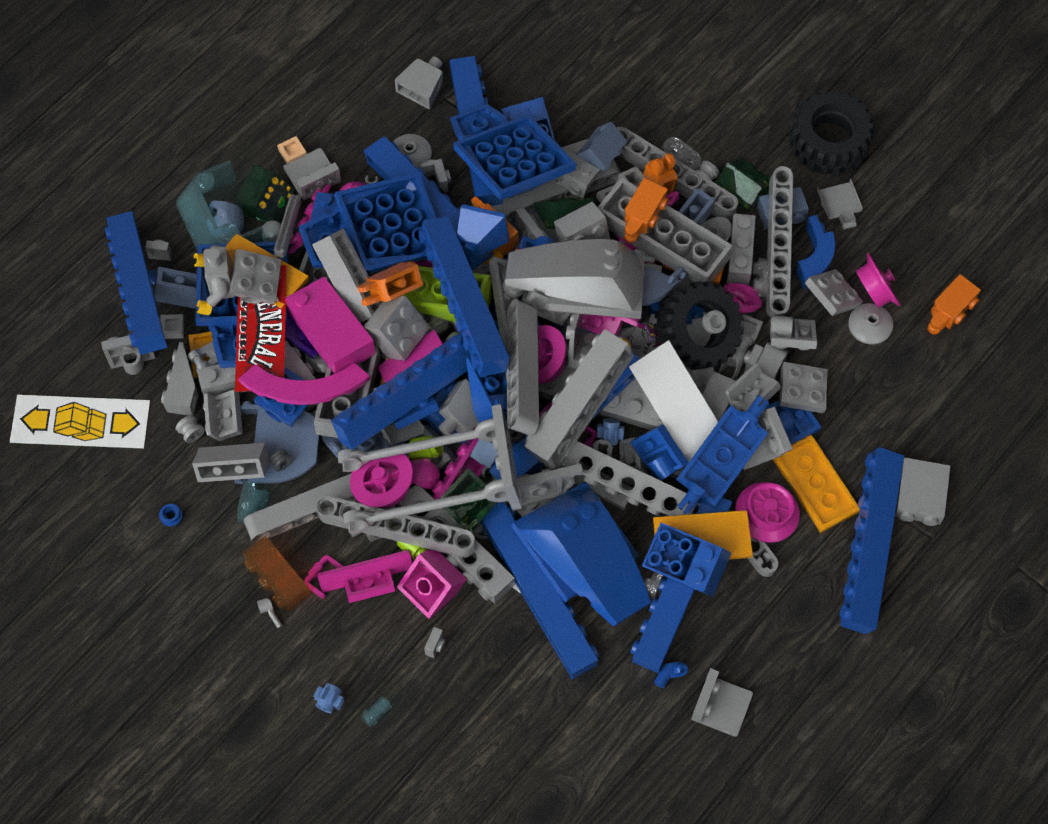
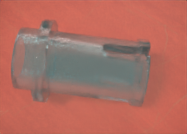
M381 696L368 710L364 709L362 711L361 719L369 727L373 724L376 725L377 720L391 709L392 706L387 699Z

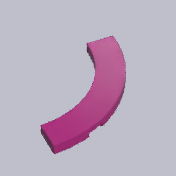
M353 362L345 369L328 377L305 381L290 380L272 375L255 364L239 378V383L259 396H266L280 403L308 405L332 401V398L343 394H350L370 380V376Z

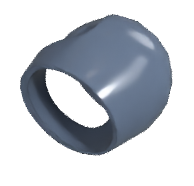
M211 201L208 208L216 215L208 220L211 233L221 240H231L236 234L240 235L245 223L243 209L229 202Z

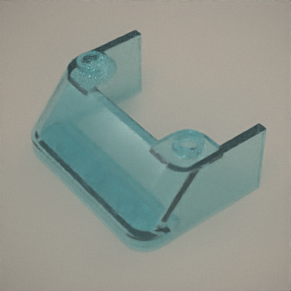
M230 160L197 173L176 200L177 209L197 252L198 245L226 244L236 234L250 242H266L262 226L244 234H241L237 226L233 224H224L218 227L203 197L205 193L236 181Z

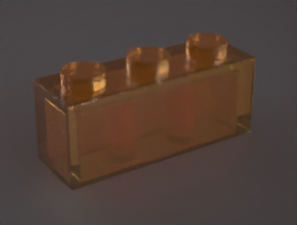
M266 536L243 552L246 560L243 562L251 574L257 573L260 577L258 579L259 584L265 591L270 589L274 594L272 599L279 608L284 606L289 612L311 595L308 586Z

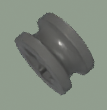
M286 449L278 450L269 459L270 464L274 465V469L278 472L287 468L293 461L291 455H288Z

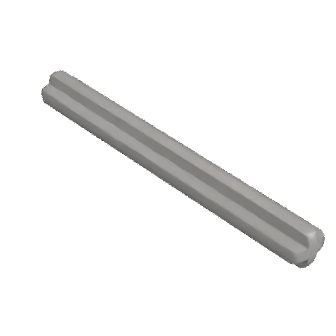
M292 194L289 197L273 250L276 258H284L286 256L301 206V196L299 194L296 196Z

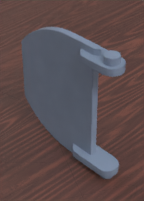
M618 241L626 246V243L624 241ZM644 265L642 306L660 301L674 290L681 280L685 281L688 276L685 269L679 267L672 275L668 276Z
M245 401L243 405H240L241 413L257 414L254 443H265L269 458L278 450L286 449L288 455H291L293 461L287 468L279 472L274 469V465L269 464L264 478L238 479L234 481L236 484H243L244 481L249 483L287 482L304 475L317 464L319 435H316L314 417L310 413L304 411L291 428L284 422H278L271 418L257 404Z

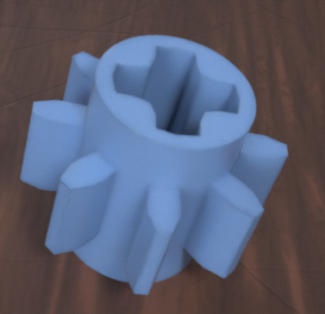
M603 419V424L597 425V438L607 440L611 445H617L618 439L623 440L624 426H620V421L617 419Z
M326 683L324 688L318 686L313 696L315 697L314 700L317 701L315 706L327 713H332L334 708L340 710L344 702V697L340 696L342 690L329 683Z

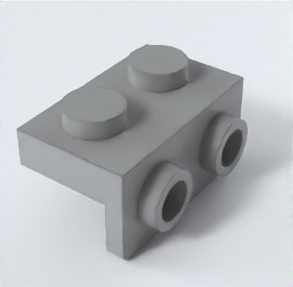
M562 148L577 163L576 170L551 181L569 190L572 194L584 198L588 187L598 176L600 169Z
M755 363L725 393L729 404L738 411L743 412L749 409L758 395L763 397L758 405L761 406L765 399L768 401L781 387L778 381L763 374L760 365Z
M231 390L217 396L205 393L203 409L205 411V430L207 435L218 441H223L243 434L239 392Z

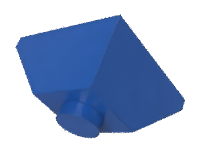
M462 204L457 237L464 253L481 256L508 243L510 238L505 213Z

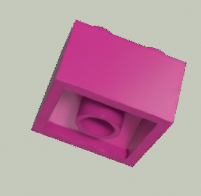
M429 549L417 556L397 585V588L430 619L456 596L467 578L439 551Z

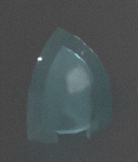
M244 481L238 504V523H244L245 517L266 508L270 494L266 489H263V491L255 489L256 484Z

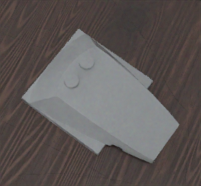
M609 239L571 240L524 248L509 252L505 285L532 292L541 291L545 295L550 296L549 311L641 319L645 256L635 255L622 243Z

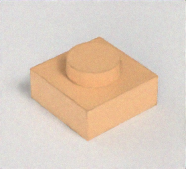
M297 136L277 145L287 164L307 154Z

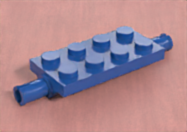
M758 395L749 409L743 412L730 405L676 480L689 490L677 505L682 510L688 503L687 508L684 510L685 514L690 515L700 499L715 507L769 433L759 425L758 420L769 406V402L766 399L761 406H758L763 397Z

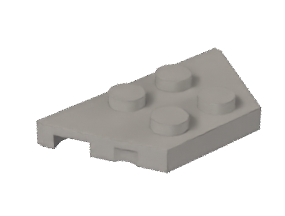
M581 463L554 470L545 469L541 473L533 475L523 474L519 476L517 480L521 506L552 500L566 493L567 489L575 483L573 477L583 474Z

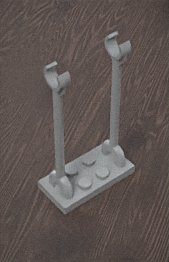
M501 404L492 406L493 418L482 421L473 430L369 452L355 449H345L338 452V463H342L343 472H353L371 460L478 438L482 441L493 442L494 449L497 450V456H495L497 470H500L501 479L487 484L484 490L374 513L362 510L347 511L343 516L344 524H348L349 533L364 531L368 526L377 521L483 499L492 502L509 501L512 510L521 509L510 428H508Z

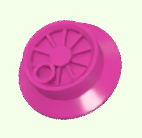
M866 253L867 264L857 269L856 273L878 308L889 302L894 303L898 307L901 306L890 287L889 281L892 279L896 280L890 269H887L888 272L884 274L870 253Z
M549 325L537 326L538 384H546L557 379L564 371L567 364V345L563 334L558 329Z
M404 454L368 461L358 470L352 472L350 477L351 492L358 502L368 507H393L400 503L408 494L413 479L412 464Z
M760 482L748 486L741 492L735 505V511L747 510L750 537L761 542L774 543L782 541L795 531L799 523L800 511L797 501L787 489L775 483Z

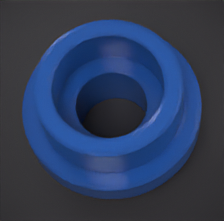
M167 504L160 510L159 518L165 526L173 527L181 522L183 512L178 505ZM170 513L175 514L174 518H167Z

